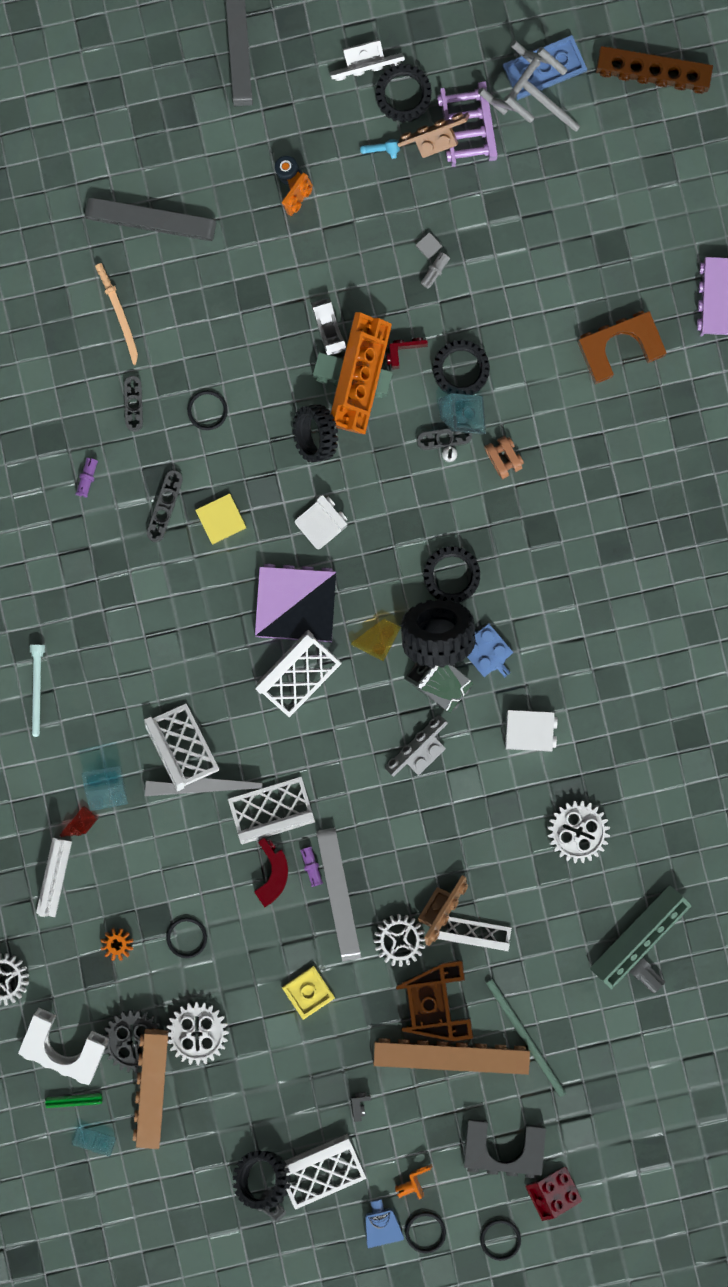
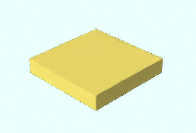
M230 493L195 510L212 545L246 529Z
M314 966L282 987L303 1020L335 999Z

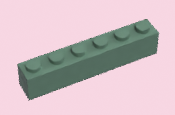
M669 885L592 965L590 970L612 990L691 907L690 903Z

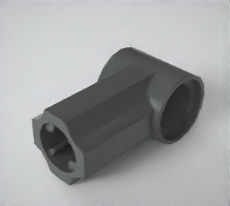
M642 957L629 972L655 994L664 985L665 981Z

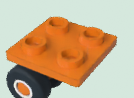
M282 156L275 163V171L281 182L290 187V191L282 201V205L287 214L292 216L299 211L304 198L311 194L313 185L307 174L304 172L301 174V170L293 157Z

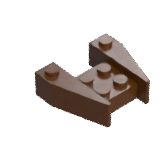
M463 960L443 962L396 986V990L407 988L412 1025L403 1026V1032L450 1041L473 1039L471 1017L451 1020L446 983L465 980Z

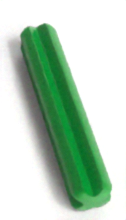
M101 1093L45 1098L46 1108L97 1105L103 1102Z

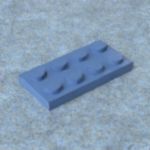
M573 35L543 47L568 69L566 74L562 75L550 64L541 62L528 81L541 91L587 71ZM522 56L502 65L512 89L530 64ZM522 88L516 99L519 100L531 94Z

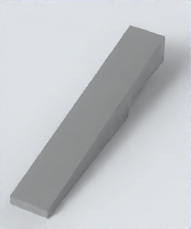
M201 778L184 786V789L177 792L173 783L146 781L145 796L259 789L263 787V783Z

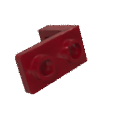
M413 338L412 342L394 340L389 345L390 353H386L387 364H391L392 369H399L398 350L427 347L428 340H423V338Z

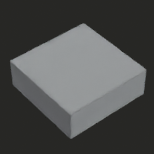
M429 232L416 244V247L429 260L442 248V245Z

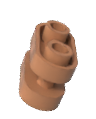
M505 436L497 439L499 445L496 447L492 443L484 446L489 459L502 480L509 476L507 470L512 468L516 473L523 469L522 465L524 464L521 456L515 454L513 450L515 446L511 438H506ZM501 452L505 454L508 460L504 464L499 456Z

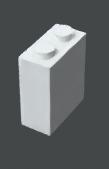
M508 710L505 749L552 752V749L556 748L557 737L553 736V729H557V717H554V713Z

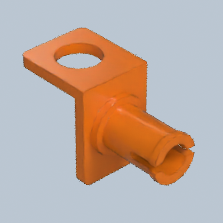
M432 1164L412 1171L409 1175V1182L395 1186L398 1197L401 1198L415 1192L418 1198L422 1199L424 1193L416 1175L431 1170Z

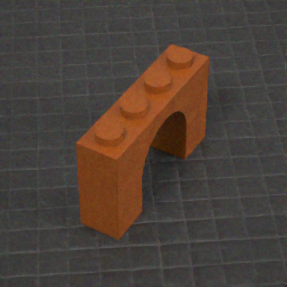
M640 311L633 315L634 318L629 320L623 318L616 321L614 326L609 327V325H605L598 329L599 332L594 334L588 332L580 336L581 339L578 340V345L594 384L614 376L605 348L609 339L616 335L625 334L636 339L647 363L666 356L667 352L650 311L646 313Z

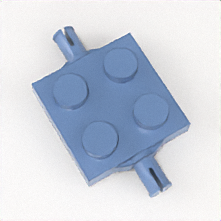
M487 624L482 630L475 631V647L467 658L483 677L487 676L491 671L498 669L505 678L507 676L505 672L508 675L511 672L504 666V662L514 652L492 626Z

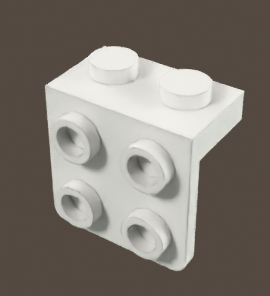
M323 495L317 499L313 506L295 520L296 526L316 549H321L347 527L346 521L348 520L341 511L337 513L333 508L335 506L334 502L329 497L325 498Z

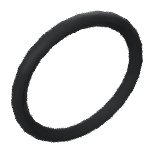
M206 390L197 393L191 398L187 412L194 426L201 430H213L223 424L227 417L228 408L226 401L220 394ZM213 395L222 402L224 413L222 419L217 424L202 426L193 419L192 405L199 396Z
M188 917L180 918L172 923L168 929L167 945L176 956L193 958L204 950L207 943V932L198 920ZM181 922H193L200 927L203 933L201 947L192 954L179 953L171 944V932Z
M420 1212L408 1221L405 1229L406 1240L415 1251L432 1253L438 1250L444 1243L446 1227L441 1218L436 1214ZM421 1216H430L436 1219L442 1228L440 1242L431 1249L418 1248L412 1243L409 1236L411 1224Z
M503 1219L494 1220L488 1223L482 1230L480 1237L481 1247L484 1253L491 1259L498 1261L508 1260L519 1251L521 1234L512 1222ZM499 1223L509 1225L517 1235L515 1249L512 1253L503 1257L492 1255L486 1249L484 1243L486 1231L492 1225Z

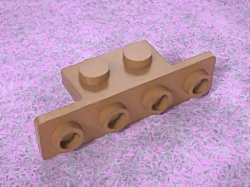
M457 113L452 116V119L446 121L441 119L430 127L428 125L422 126L417 132L412 134L411 132H406L400 136L401 138L397 145L401 147L415 141L422 158L457 146L458 141L452 127L467 122L470 117L469 113Z
M461 876L452 893L437 887L418 917L419 922L430 927L425 935L426 945L430 946L432 942L438 939L439 930L447 924L449 920L448 915L451 910L454 911L456 909L459 897L467 891L468 884L465 876Z

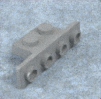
M440 715L433 718L422 731L416 734L409 744L402 748L395 758L388 762L385 770L394 777L408 764L419 776L446 749L435 736L448 722Z

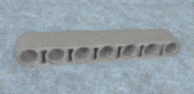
M333 827L318 830L316 833L342 962L359 959L361 954L336 829Z

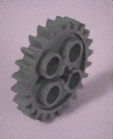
M130 1009L129 1015L122 1011V1018L119 1015H115L116 1022L110 1020L109 1024L111 1027H105L108 1034H103V1036L109 1038L107 1044L108 1048L104 1053L111 1054L108 1060H115L113 1066L119 1063L120 1070L125 1066L127 1067V1073L130 1072L131 1068H134L135 1073H137L139 1067L142 1069V1066L138 1065L139 1054H143L140 1052L141 1034L138 1032V1027L143 1026L146 1029L155 1030L163 1029H157L160 1022L154 1024V1016L150 1019L147 1018L148 1012L142 1016L140 1010L134 1014L133 1010ZM131 1024L134 1025V1040H138L135 1044L137 1058L133 1056L134 1044L130 1042L133 1037ZM119 1028H125L128 1036H121ZM121 1048H128L130 1055H122Z

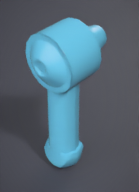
M389 139L383 144L363 145L360 147V152L365 154L386 151L392 159L397 158V153L400 151V147L397 145L399 140Z

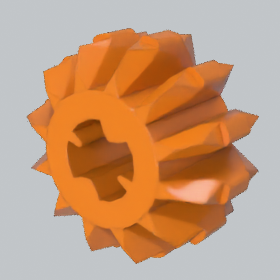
M113 928V936L106 932L105 936L108 940L101 939L102 943H107V946L101 947V950L108 949L109 951L105 953V956L108 957L112 953V961L116 959V955L122 961V953L129 957L130 954L126 949L133 950V947L128 946V943H132L134 940L126 939L130 935L129 932L122 936V928H120L118 935L116 929ZM115 939H117L118 942H122L120 950H117V947L112 946V943H115Z

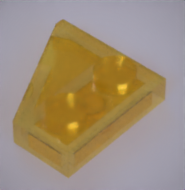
M383 619L354 640L351 645L384 662L401 627Z

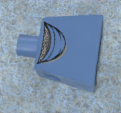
M382 1199L371 1201L373 1212L365 1214L368 1248L404 1240L393 1209H384Z

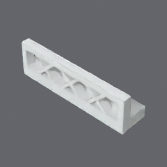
M449 917L448 923L451 928L445 932L439 931L438 939L509 951L512 928ZM450 921L458 922V923H456V924L453 926ZM460 923H464L470 931L461 935L456 931L455 927ZM480 926L485 927L489 934L484 938H478L474 930ZM488 928H493L495 930L490 932ZM453 929L455 933H449V931ZM498 930L507 931L505 942L497 941L493 934ZM472 932L475 937L467 935H469Z

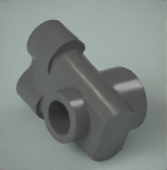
M270 1188L267 1189L258 1199H266L270 1196L272 1190ZM280 1204L276 1206V1211L273 1213L272 1210L275 1207L263 1210L257 1209L259 1212L263 1211L275 1222H279L286 1214V1211Z

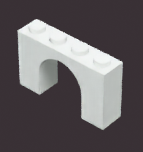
M38 1007L18 1054L27 1060L40 1063L45 1068L56 1070L63 1076L74 1078L79 1083L90 1085L109 1038L91 1031L80 1054L72 1057L62 1056L54 1051L49 1043V1032L56 1015Z

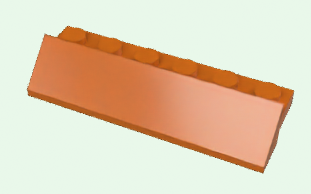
M355 312L331 414L334 417L332 421H336V428L365 434L392 324L361 312Z

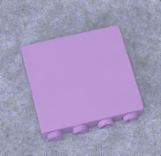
M705 257L703 263H700V274H703V281L699 282V293H702V300L698 302V312H701V319H698L697 330H700V336L704 334L728 335V258Z

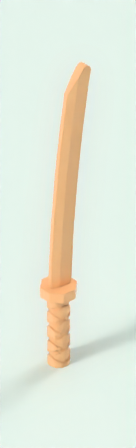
M99 263L95 268L105 286V293L109 295L117 314L132 363L136 365L138 353L125 314L115 292L117 289L110 283L111 281L102 263Z

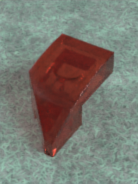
M83 806L59 836H81L86 834L99 818Z

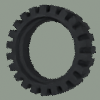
M399 64L398 66H391L390 69L385 70L384 74L380 76L375 94L377 105L381 112L387 118L393 119V121L404 123L405 121L411 122L413 119L416 120L425 113L431 101L432 90L429 79L422 70H418V67H412L410 64ZM409 76L420 84L422 98L415 108L408 111H399L392 108L387 102L385 89L393 78Z
M455 340L446 344L436 355L433 364V374L437 385L443 392L445 391L448 395L457 398L470 397L479 392L486 384L490 372L488 357L479 345L465 340ZM466 351L477 358L480 364V374L473 384L467 387H457L446 380L443 374V364L445 359L453 352Z
M321 404L300 408L296 412V416H294L295 422L292 425L295 430H292L293 434H295L294 442H297L295 446L297 449H300L299 454L303 455L302 458L311 463L329 460L336 453L335 448L338 447L336 443L338 441V436H336L338 429L334 427L336 426V421H332L334 417L330 414V410ZM312 418L317 423L320 434L318 449L311 436Z
M454 546L439 549L431 555L425 565V586L435 599H443V601L452 600L454 603L463 602L470 598L478 588L480 568L477 560L470 552L463 548ZM451 556L465 561L471 573L470 583L466 589L455 594L445 593L440 590L433 578L434 568L437 563Z
M269 1151L247 1153L248 1155L242 1157L243 1161H238L237 1165L239 1168L234 1169L237 1175L233 1176L232 1180H236V1183L233 1184V1188L237 1189L235 1191L236 1196H240L238 1199L240 1202H244L243 1205L252 1209L263 1210L278 1206V1203L284 1200L283 1196L288 1194L285 1190L290 1188V1184H287V1181H290L291 1177L287 1176V1173L290 1171L289 1168H285L286 1162L281 1161L283 1158L276 1153ZM266 1161L272 1166L276 1181L270 1196L260 1200L255 1198L248 1188V1175L256 1162Z

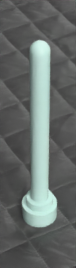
M30 645V653L33 656L32 735L38 737L40 734L41 657L45 653V645Z

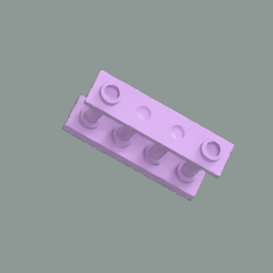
M486 82L478 83L477 89L473 92L446 96L445 89L441 88L440 95H437L438 106H442L445 121L452 119V116L457 114H448L447 103L476 99V101L479 100L480 107L477 110L462 112V114L469 113L470 117L468 119L479 117V119L483 120V126H480L478 129L454 132L456 139L482 136V138L485 137L486 144L483 147L454 151V147L446 150L447 161H451L452 167L456 166V158L485 154V156H488L489 161L497 160V149L489 102L478 94L479 89L482 87L487 91Z

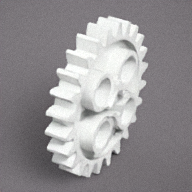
M573 801V807L566 803L565 810L559 807L561 813L554 812L553 814L556 819L549 820L553 827H547V829L552 831V834L547 835V837L553 838V841L549 844H556L553 851L560 850L559 857L566 855V861L573 857L574 863L577 862L578 858H580L581 863H584L585 857L592 861V854L599 857L597 851L604 852L601 845H608L604 838L610 837L609 834L605 833L610 827L604 826L608 819H601L604 813L597 814L598 807L592 810L591 803L584 807V801H581L580 806H577L576 801ZM571 814L578 816L579 820L575 825H571L568 821ZM589 821H593L596 824L594 832H589L586 829V824ZM563 825H568L574 829L581 827L582 832L594 836L595 839L592 840L583 835L576 837L575 832L563 828ZM564 832H569L571 835V840L568 843H564L561 840V835ZM582 839H586L589 842V847L586 850H582L579 847V842Z
M195 1002L194 1007L188 1003V1009L181 1006L180 1010L182 1013L175 1011L174 1014L177 1018H170L169 1020L173 1025H167V1028L171 1030V1032H168V1036L171 1037L168 1044L173 1043L174 1045L170 1051L177 1050L178 1052L175 1057L182 1055V1062L188 1058L189 1065H191L193 1060H196L197 1065L200 1064V1060L207 1064V1058L214 1061L213 1054L215 1053L220 1056L221 1053L218 1049H225L222 1042H228L224 1035L229 1034V1031L223 1029L228 1024L221 1022L225 1017L217 1016L219 1010L212 1012L213 1005L207 1009L205 1002L202 1007H199L198 1002ZM196 1016L199 1017V1032L203 1033V1035L199 1036V1051L196 1050V1035H192V1032L196 1030ZM204 1018H209L212 1021L211 1028L206 1029L202 1026L201 1023ZM184 1019L192 1021L193 1026L191 1029H185L182 1026ZM186 1038L193 1041V1047L190 1049L183 1046V1040ZM210 1038L213 1042L212 1047L205 1048L202 1045V1040Z

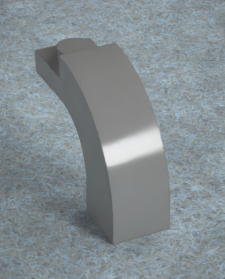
M325 298L312 302V310L327 355L346 350L330 299Z

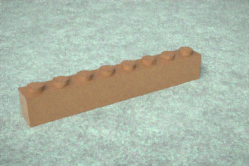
M379 1038V1041H375L373 1065L529 1075L530 1051L526 1050V1046H514V1049H506V1045L495 1044V1048H488L487 1044L476 1043L475 1047H470L468 1043L456 1042V1046L448 1045V1042L437 1041V1045L429 1044V1041L418 1040L416 1044L410 1043V1040L398 1039V1042H390L389 1038Z

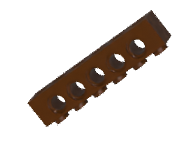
M601 46L596 73L606 78L616 76L623 81L633 79L641 84H648L650 82L656 83L658 87H667L668 85L673 86L676 90L691 89L694 93L703 94L708 92L710 88L713 65ZM618 61L621 63L622 67L615 68L613 67L612 62ZM631 65H638L640 70L633 71ZM656 68L659 73L656 75L651 74L649 69ZM675 71L677 73V77H670L668 75V72ZM693 74L696 77V80H688L687 75Z

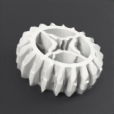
M397 914V920L394 921V917L391 915L390 923L386 919L383 920L386 925L385 927L378 925L382 932H375L376 936H380V939H374V943H380V946L375 947V950L382 949L383 952L379 954V957L386 955L387 957L384 960L386 963L390 958L393 959L391 962L392 966L395 965L396 960L399 961L400 967L403 965V960H406V964L410 965L409 958H412L415 962L417 959L414 954L422 955L418 948L425 949V946L420 944V941H425V937L420 938L419 936L425 932L424 930H417L421 926L420 923L415 926L413 925L415 922L414 918L408 922V915H405L404 920H401V915ZM396 924L406 925L400 933H394L389 930L391 926ZM411 929L416 936L415 947L407 941V935ZM385 934L393 940V945L389 952L384 946ZM391 934H393L394 936H400L404 934L403 940L409 946H406L405 944H400V946H396L397 941L393 936H391ZM401 947L411 951L405 956L394 955Z
M0 953V963L9 964L15 969L8 973L0 967V974H3V976L12 975L5 980L6 984L0 983V987L7 993V995H0V1005L2 1000H4L5 1005H8L9 998L12 1003H15V995L21 999L22 994L19 991H27L22 985H29V981H24V978L29 977V974H23L22 972L27 967L20 968L19 965L23 961L19 960L15 963L17 958L15 955L9 960V953L5 954L4 959ZM18 975V985L12 991L10 981Z

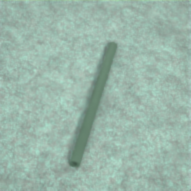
M491 979L486 983L559 1097L566 1094L565 1090Z

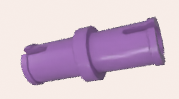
M86 458L83 472L79 475L80 482L76 495L83 496L84 498L88 497L91 482H94L95 479L93 476L98 463L97 460Z
M312 847L300 850L306 866L304 870L308 873L311 887L323 884L318 869L319 863H316Z

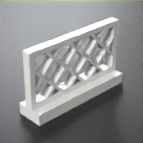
M309 630L301 636L255 686V689L260 694H264L288 717L342 664L337 657L313 637L314 635ZM314 643L319 648L320 655H308V648ZM330 658L335 664L331 668H323L322 659ZM298 659H306L307 669H295V662ZM309 659H320V668L309 669ZM307 672V682H296V673ZM309 672H320L321 679L317 682H309ZM284 673H293L294 682H282V675ZM307 685L308 692L305 695H296V686ZM272 686H280L281 696H272L268 690ZM283 686H294V695L283 696ZM283 699H294L295 705L288 710L283 705Z
M187 704L155 718L149 717L144 719L145 728L177 792L184 789V786L219 771V767ZM185 710L187 714L185 722L175 719L177 713ZM162 720L171 721L168 730L160 728L157 722ZM173 723L183 725L181 734L171 731ZM186 727L195 730L194 738L183 735ZM169 735L179 738L176 746L167 743ZM182 739L192 742L189 751L179 748ZM194 743L203 746L202 755L191 752ZM177 751L187 754L184 763L175 759ZM190 755L200 758L197 767L187 764ZM202 760L211 762L213 767L205 770L200 768ZM185 767L195 770L194 775L188 779H185L183 775Z
M302 777L228 799L242 845L315 823ZM292 784H300L301 790L298 796L288 792ZM279 789L284 792L279 802L270 797L273 790ZM286 794L296 798L291 808L282 804ZM261 795L265 797L261 807L251 803L254 796ZM268 799L277 804L273 813L263 809ZM241 800L247 803L242 813L235 810L234 802ZM298 800L306 804L307 811L299 813L294 810ZM249 805L259 809L254 819L245 815ZM280 806L289 810L284 818L275 815ZM261 812L271 816L268 823L262 824L257 821ZM243 817L252 821L248 829L241 831L240 822Z
M52 838L36 911L39 916L56 917L72 841Z
M348 1134L285 1161L287 1164L285 1168H289L290 1171L287 1173V1176L290 1174L299 1176L296 1185L290 1184V1187L294 1188L293 1193L290 1188L286 1189L294 1209H298L366 1179ZM350 1150L352 1156L349 1162L339 1159L342 1152ZM327 1158L335 1160L331 1170L322 1167L323 1161ZM338 1162L348 1165L344 1175L334 1171ZM307 1167L317 1168L314 1177L304 1174ZM350 1167L358 1169L360 1176L356 1178L348 1177L347 1174ZM320 1170L330 1173L326 1182L316 1179ZM332 1175L342 1178L339 1185L329 1184ZM302 1177L312 1181L309 1190L298 1187ZM315 1182L324 1185L323 1191L319 1194L311 1192ZM297 1190L307 1193L304 1200L296 1202L294 1196Z

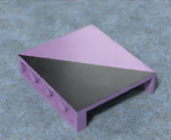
M264 564V567H260L255 637L299 640L309 630L318 641L332 642L336 572H333L332 568H321V571H314V567H302V570L295 569V566L283 565V568H275L276 565Z

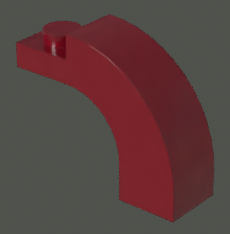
M263 838L258 843L271 862L272 873L267 883L254 891V893L265 908L283 892L288 880V862L282 849L275 854L273 850L276 847L272 841Z

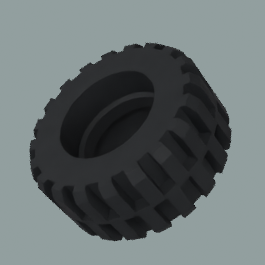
M431 599L426 600L425 603H418L416 607H411L401 621L402 647L405 654L412 661H417L419 665H428V667L432 668L434 666L442 668L445 665L452 666L456 662L460 663L465 657L470 655L475 647L473 615L462 604L454 603L452 600L443 601V599H437L432 601Z

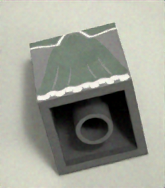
M416 663L404 678L448 713H451V711L458 707L459 701L469 693L473 685L472 681L454 666L445 665L442 668H439V666L432 668L428 667V665L422 666Z

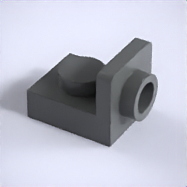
M367 1092L355 1093V1097H351L354 1122L362 1121L361 1116H365L364 1104L360 1105V1102L371 1101V1095H367Z

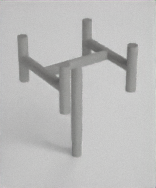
M514 40L510 46L530 63L504 100L495 98L483 87L479 89L478 94L503 115L508 110L519 113L531 123L535 117L514 100L521 89L524 88L575 132L578 131L580 125L528 81L541 62L550 64L562 75L566 74L568 69L543 47H540L537 53L527 51Z

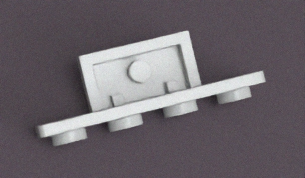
M378 39L343 49L347 68L332 71L329 74L331 79L340 81L346 79L347 75L359 76L364 74L366 70L372 69V71H377L388 64L390 66L399 65L405 58L402 53L384 57L381 42Z

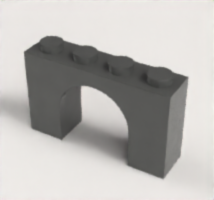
M468 1119L463 1165L464 1168H468L467 1171L479 1172V1169L487 1170L488 1174H498V1171L506 1172L508 1176H518V1173H522L528 1178H537V1175H542L546 1128L544 1126L525 1125L522 1152L515 1159L502 1162L491 1157L487 1151L488 1122Z

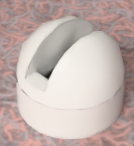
M452 446L444 448L442 452L443 459L447 462H453L457 458V450ZM449 449H452L451 458H448Z

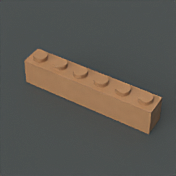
M145 1029L144 1035L140 1036V1046L143 1047V1054H139L138 1065L142 1066V1073H138L137 1084L141 1086L140 1092L136 1091V1103H139V1111L135 1110L134 1122H138L137 1129L133 1130V1141H136V1148H160L169 1030Z

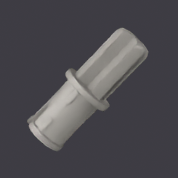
M440 252L433 264L429 265V271L421 281L425 288H430L438 275H442L443 268L450 260L446 254Z

